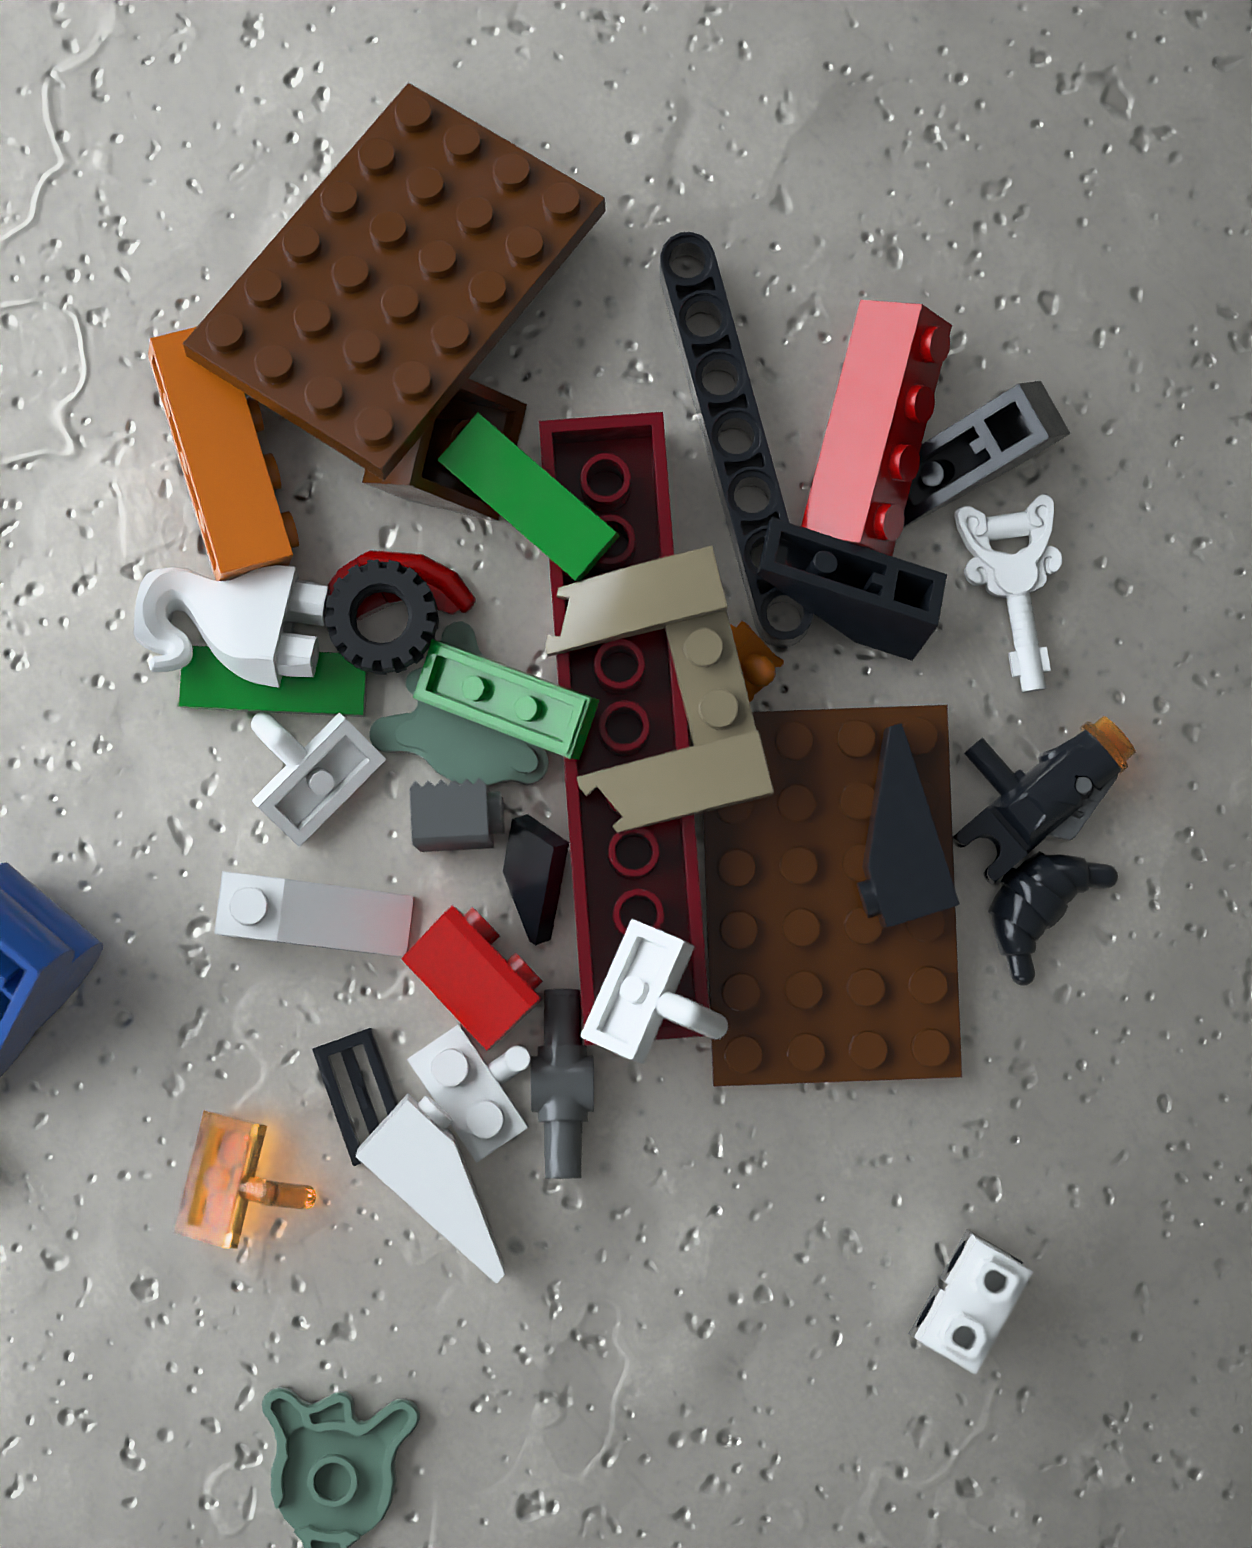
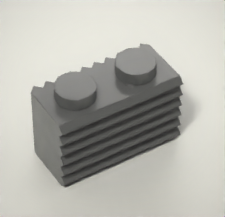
M466 778L461 785L454 779L449 785L440 780L436 786L428 780L423 787L415 781L409 788L412 845L420 852L494 848L493 834H505L503 797H501L500 792H490L486 783L480 778L474 784Z

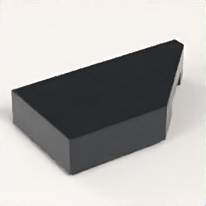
M529 814L513 818L511 821L503 875L528 940L536 946L550 941L552 937L569 842Z

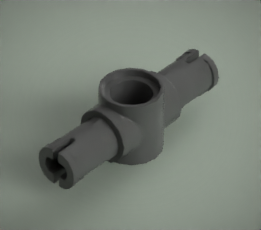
M578 989L544 990V1045L538 1046V1056H531V1111L538 1112V1122H544L545 1179L581 1178L582 1122L588 1121V1112H594V1056H587V1046L582 1045V1037H580L581 1011L580 990Z

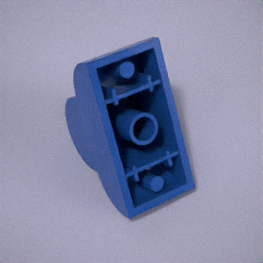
M7 862L0 864V1077L17 1059L35 1031L79 987L103 950L102 942Z

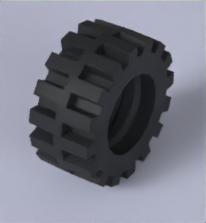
M378 559L369 560L366 565L360 567L355 565L348 569L349 573L344 578L339 577L333 585L334 590L331 596L328 595L325 605L327 608V615L325 616L326 628L337 651L356 668L379 675H386L389 672L400 673L407 670V667L413 663L417 664L424 658L425 652L429 649L431 640H435L439 624L437 604L427 583L410 567L407 568L402 566L400 562L392 560L388 562H380ZM380 592L395 594L402 599L407 606L409 617L407 626L402 634L391 642L377 643L365 638L357 628L356 621L358 608L364 599Z

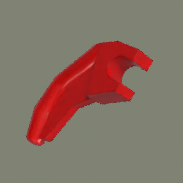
M367 551L338 569L327 585L331 595L334 590L333 585L338 578H344L349 573L348 569L358 565L360 567L366 565L369 560L378 559L380 562L392 560L400 562L402 566L407 568L410 567L419 574L433 593L437 610L449 615H455L459 610L462 613H467L476 603V598L457 572L423 554ZM387 592L374 593L365 598L361 603L356 619L360 621L391 604L403 602V600L395 594Z

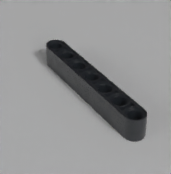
M680 232L670 237L663 245L660 254V283L755 627L760 637L769 645L778 648L791 647L799 643L806 635L813 618V613L757 575L758 568L753 564L750 554L755 547L764 544L770 519L773 517L789 522L715 252L710 242L702 235L694 232ZM681 255H690L696 257L702 263L704 269L693 278H683L672 271L670 264ZM705 312L717 319L720 328L710 336L701 337L688 329L686 321L696 313ZM713 370H722L728 372L733 377L736 387L725 395H716L710 393L704 387L702 379ZM728 428H739L749 434L752 446L743 453L732 454L721 447L718 436ZM744 486H755L765 492L768 498V505L757 513H749L737 506L734 494ZM777 602L792 604L800 614L801 623L791 631L777 630L769 623L767 610Z

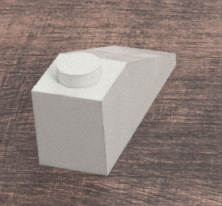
M222 871L214 934L403 957L409 948L415 896Z
M408 1093L359 1146L356 1158L497 1284L505 1275L504 1263L456 1138L447 1129L453 1122V1119L428 1096L425 1095L418 1102Z

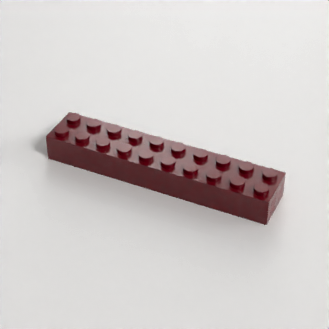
M663 412L539 421L542 468L620 535L583 580L674 555ZM549 558L554 635L560 637L569 600L557 598V591L559 587L573 584L577 581ZM660 629L557 654L558 685L599 700L580 760L563 756L583 1028L586 1025L631 920L640 922L694 946L674 994L709 1009L694 815L617 833L613 825L622 818L621 814L598 788L586 796L579 788L577 781L578 776L689 747L687 716L665 629ZM664 1017L654 1040L705 1037V1035ZM584 1039V1041H585V1046H586V1045H598V1044L593 1043V1042H591V1041H589V1040H587V1039Z

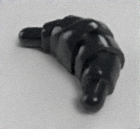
M1039 851L1025 860L1017 869L1012 868L1003 876L1000 881L1002 886L995 895L988 913L992 915L999 952L1001 955L1006 956L1011 977L1016 984L1026 986L1034 980L1035 969L1031 954L1036 950L1035 941L1043 935L1046 929L1053 927L1063 917L1068 908L1067 904L1072 901L1077 893H1084L1089 887L1107 889L1117 883L1118 873L1113 866L1086 862L1084 858L1063 854L1045 855Z

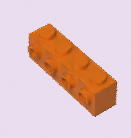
M196 327L150 338L149 361L215 580H232L252 570L267 566H289L293 556L292 548L299 547V538L290 511L280 513L274 490L281 489L282 487L276 460L272 453L263 455L257 437V432L264 431L263 418L258 401L250 396L245 397L243 391L186 356L182 343Z

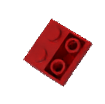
M452 905L401 960L488 1051L543 1000L535 991L543 981L518 954L515 953L508 960L501 955L492 945L500 935L476 909L471 907L463 914Z

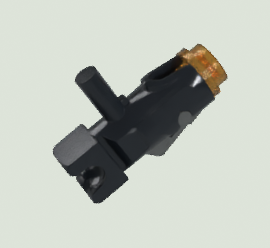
M1102 716L1094 724L1090 721L1085 722L1080 727V734L1056 748L1041 753L1038 756L1039 764L1026 774L1022 770L1014 773L983 737L964 753L1001 795L953 836V843L959 848L966 847L977 838H986L994 843L997 850L996 859L984 871V878L988 883L993 885L1044 841L1047 836L1063 840L1075 838L1118 778V773L1121 774L1128 768L1127 760L1136 753V750L1126 735L1109 718Z

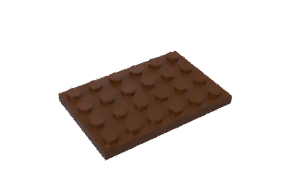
M408 82L182 343L186 356L377 477L385 480L606 212L605 197Z
M948 705L752 712L756 730L759 731L773 794L769 797L703 812L710 1010L724 1016L728 1022V1029L725 1035L719 1039H711L713 1087L962 1077L956 908L951 907L886 928L881 926L878 916L870 919L867 918L857 888L858 882L866 880L862 866L883 732L885 728L899 723L903 725L955 888Z

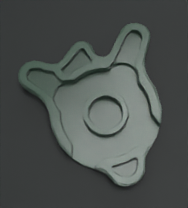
M460 621L446 626L442 633L441 641L483 656L478 648L475 632L469 624ZM423 667L413 670L406 677V687L412 695H414ZM419 700L417 708L413 712L379 718L372 724L370 729V741L377 750L392 753L406 752L418 755L425 759L438 774L450 781L454 779L460 785L466 778L472 784L480 778L487 786L511 781L530 785L540 781L546 775L549 767L548 755L543 748Z
M281 1386L270 1390L264 1396L262 1410L274 1429L277 1441L276 1456L271 1469V1495L275 1508H279L284 1519L295 1529L294 1533L302 1541L304 1548H349L361 1536L372 1530L382 1521L393 1501L397 1481L395 1460L398 1448L417 1427L420 1420V1411L414 1402L406 1398L395 1399L372 1418L364 1421L355 1416L354 1398L346 1391L334 1392L314 1403L304 1401L290 1388Z

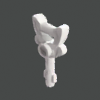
M1042 494L1024 512L985 517L984 513L973 507H960L954 514L956 526L966 548L974 557L968 561L965 567L964 574L966 580L974 586L986 584L987 593L994 597H1005L1007 599L1015 651L1008 653L1012 678L1020 677L1022 693L1046 689L1044 673L1050 672L1051 668L1047 646L1039 647L1030 593L1039 590L1047 582L1046 575L1055 573L1062 565L1061 552L1056 547L1047 546L1053 526V499L1048 494ZM1029 536V546L1021 549L1016 554L1010 555L1005 552L992 550L989 541Z

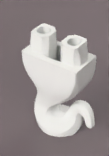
M276 565L262 567L227 581H215L191 570L181 568L157 569L147 573L140 584L134 613V636L136 641L143 647L162 655L151 658L149 667L152 672H169L185 667L192 660V644L182 631L171 624L173 612L176 610L183 611L191 618L212 653L225 667L249 682L279 688L282 675L314 677L319 658L318 637L293 634L295 622L318 626L326 625L325 616L327 615V608L325 605L328 595L331 596L330 589L326 585L299 580L296 566Z

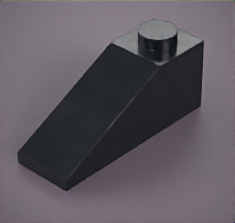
M1041 381L1017 384L921 444L919 470L916 477L912 480L904 510L903 528L1019 466L1071 434Z
M773 517L767 526L757 575L853 642L911 661L914 660L938 627L947 574Z
M902 723L885 728L883 732L862 866L866 880L857 883L859 896L867 918L870 919L878 916L881 926L886 928L960 905Z

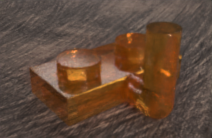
M204 1110L174 1233L219 1247L238 1249L249 1201L271 1207L307 1210L314 1205L316 1193L310 1185L277 1182L255 1176L267 1125L219 1112Z

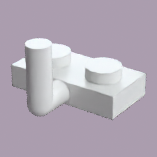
M267 712L256 714L251 721L253 732L286 764L252 801L299 847L387 760L340 713L305 747Z
M631 920L580 1037L644 1064L664 1017L711 1039L723 1037L727 1032L728 1022L724 1016L674 994L694 946L640 922Z
M458 1024L407 1059L435 1102L453 1119L451 1126L476 1163L529 1127L501 1086L530 1065L532 1055L526 1047H511L507 1052L487 1065L461 1025Z

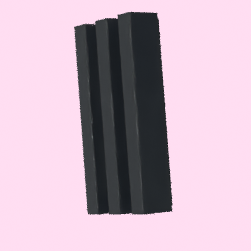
M372 1028L312 1049L353 1166L362 1163L356 1158L357 1149L361 1144L330 1055L341 1053L370 1135L378 1127L379 1121L353 1047L363 1044L387 1114L389 1115L399 1104Z

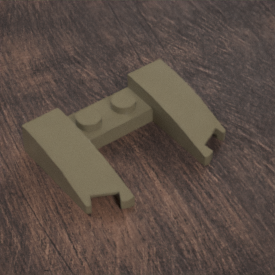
M713 546L634 565L558 588L557 598L569 600L561 636L547 634L545 643L547 657L665 629L694 745L692 747L577 777L579 788L586 796L598 788L621 814L622 818L613 825L617 833L769 797L773 794L759 731L756 730L727 613L728 606Z

